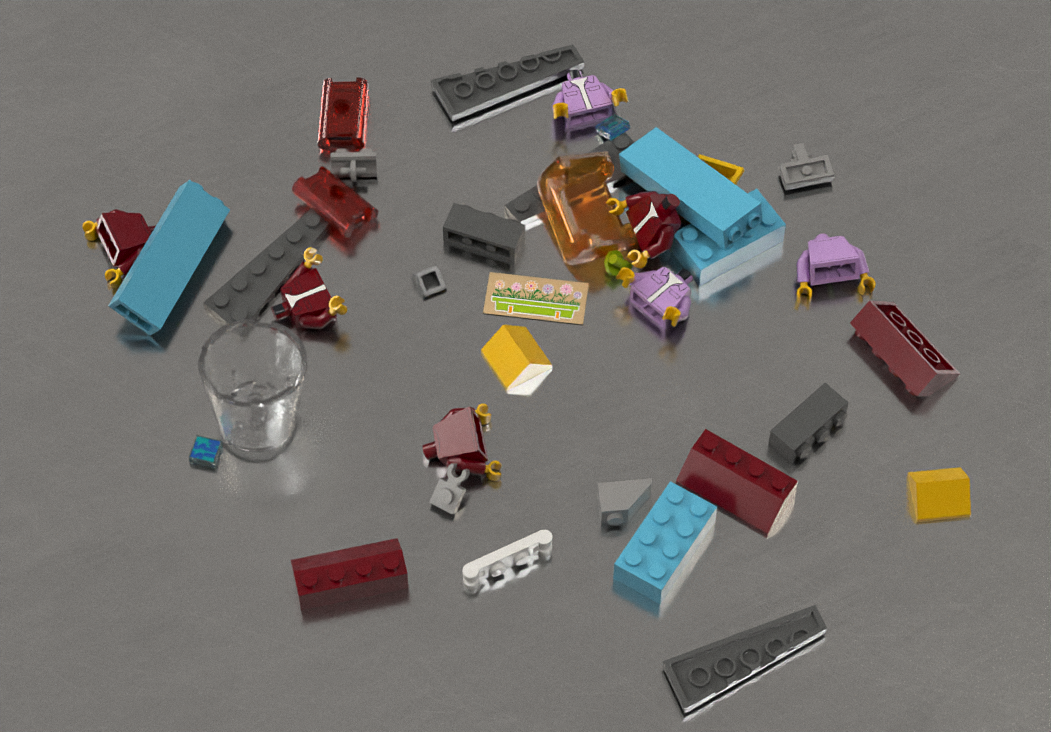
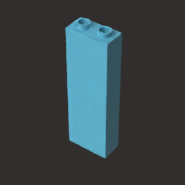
M657 127L619 154L621 172L647 191L676 195L680 200V205L676 208L677 213L724 249L733 242H737L742 235L750 229L757 227L762 221L761 203Z
M188 180L181 185L108 306L148 335L159 331L230 209L220 199L204 191L203 187L196 182Z

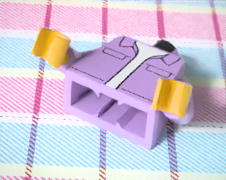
M573 70L567 74L568 81L562 83V91L556 94L552 111L554 119L564 116L566 128L570 129L612 119V103L617 107L619 102L627 103L629 101L626 89L619 88L613 90L603 82H599L596 76L582 77L581 71Z
M827 234L817 235L815 240L808 242V250L802 252L796 264L797 283H800L796 296L798 303H800V295L803 293L809 296V303L811 302L812 289L808 287V283L812 286L859 279L860 276L861 281L858 285V292L861 295L865 293L864 285L869 286L871 293L876 285L875 280L867 274L869 273V268L863 251L849 244L843 236L829 237Z
M626 267L621 268L616 279L623 280L622 286L624 288L632 285L630 301L664 330L670 324L675 327L677 322L688 318L691 306L688 284L693 280L688 270L683 268L674 275L666 267H662L657 271L652 270L641 273H634Z

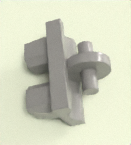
M362 148L359 152L337 149L335 153H331L332 178L351 177V182H357V177H377L376 152H373L371 148Z

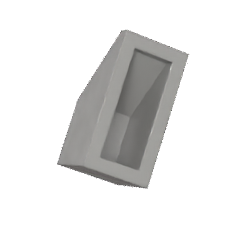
M652 478L598 483L597 499L601 524L619 525L623 522H628L651 496Z

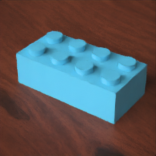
M758 189L748 194L761 203L762 221L757 227L750 229L737 242H733L724 249L692 224L676 232L671 251L682 266L691 273L693 280L699 287L784 241L786 224Z
M670 481L614 563L613 579L661 605L714 525L717 506Z

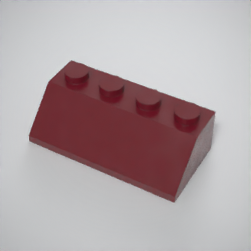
M869 300L850 322L856 329L855 334L861 340L867 341L872 347V353L889 365L888 370L906 384V390L913 396H930L960 375L956 368L894 302Z
M705 429L691 448L676 479V484L768 536L794 499L798 481Z
M398 538L291 560L301 610L409 588L408 573Z

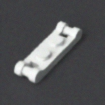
M540 530L467 563L462 570L464 587L468 590L476 589L479 586V581L490 576H499L506 569L514 565H523L536 555H550L552 552V533L548 530Z

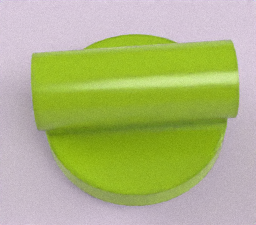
M618 250L609 251L604 260L606 271L611 276H617L623 267L629 269L633 267L632 263L625 260Z

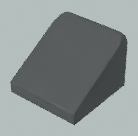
M438 264L411 275L423 298L447 288Z

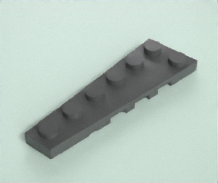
M625 132L612 140L609 139L504 205V211L511 219L527 225L550 215L554 211L568 207L575 200L589 198L592 196V193L601 189L607 190L613 187L614 183L626 179V181L630 180V177L621 172L619 154L635 142Z
M816 605L667 659L663 661L662 666L684 713L825 634L827 627Z

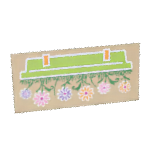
M490 272L483 313L583 325L589 283Z

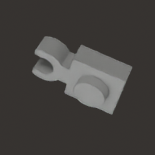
M451 463L448 466V479L444 477L439 479L429 502L451 514L457 512L466 491L460 484L470 474L469 469H464L461 476H457L455 473L457 463Z

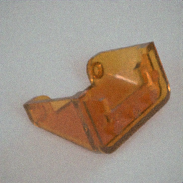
M608 151L558 156L539 175L537 180L538 192L566 262L571 266L604 258L612 250L623 252L639 245L631 224L626 223L623 225L620 216L609 213L616 206L606 204L607 200L612 198L606 183L611 179L614 172V164Z

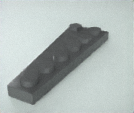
M569 45L536 55L521 57L520 61L507 63V61L500 62L498 66L484 69V67L476 68L474 72L464 75L456 73L431 80V87L451 120L455 121L561 78L570 71L583 69L585 62L575 46Z
M311 208L203 302L204 308L237 336L241 337L260 315L259 311L266 303L269 304L274 298V293L278 288L287 282L292 271L305 260L304 251L309 247L315 248L330 230L331 222L314 208Z

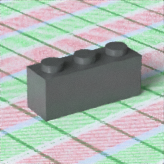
M453 203L443 225V241L515 263L525 241V225L517 220L498 217L491 212L485 213L475 210L468 205Z
M824 383L770 430L768 444L790 463H793L797 458H804L815 442H822L833 426H840L848 416L847 408L849 402L827 383Z

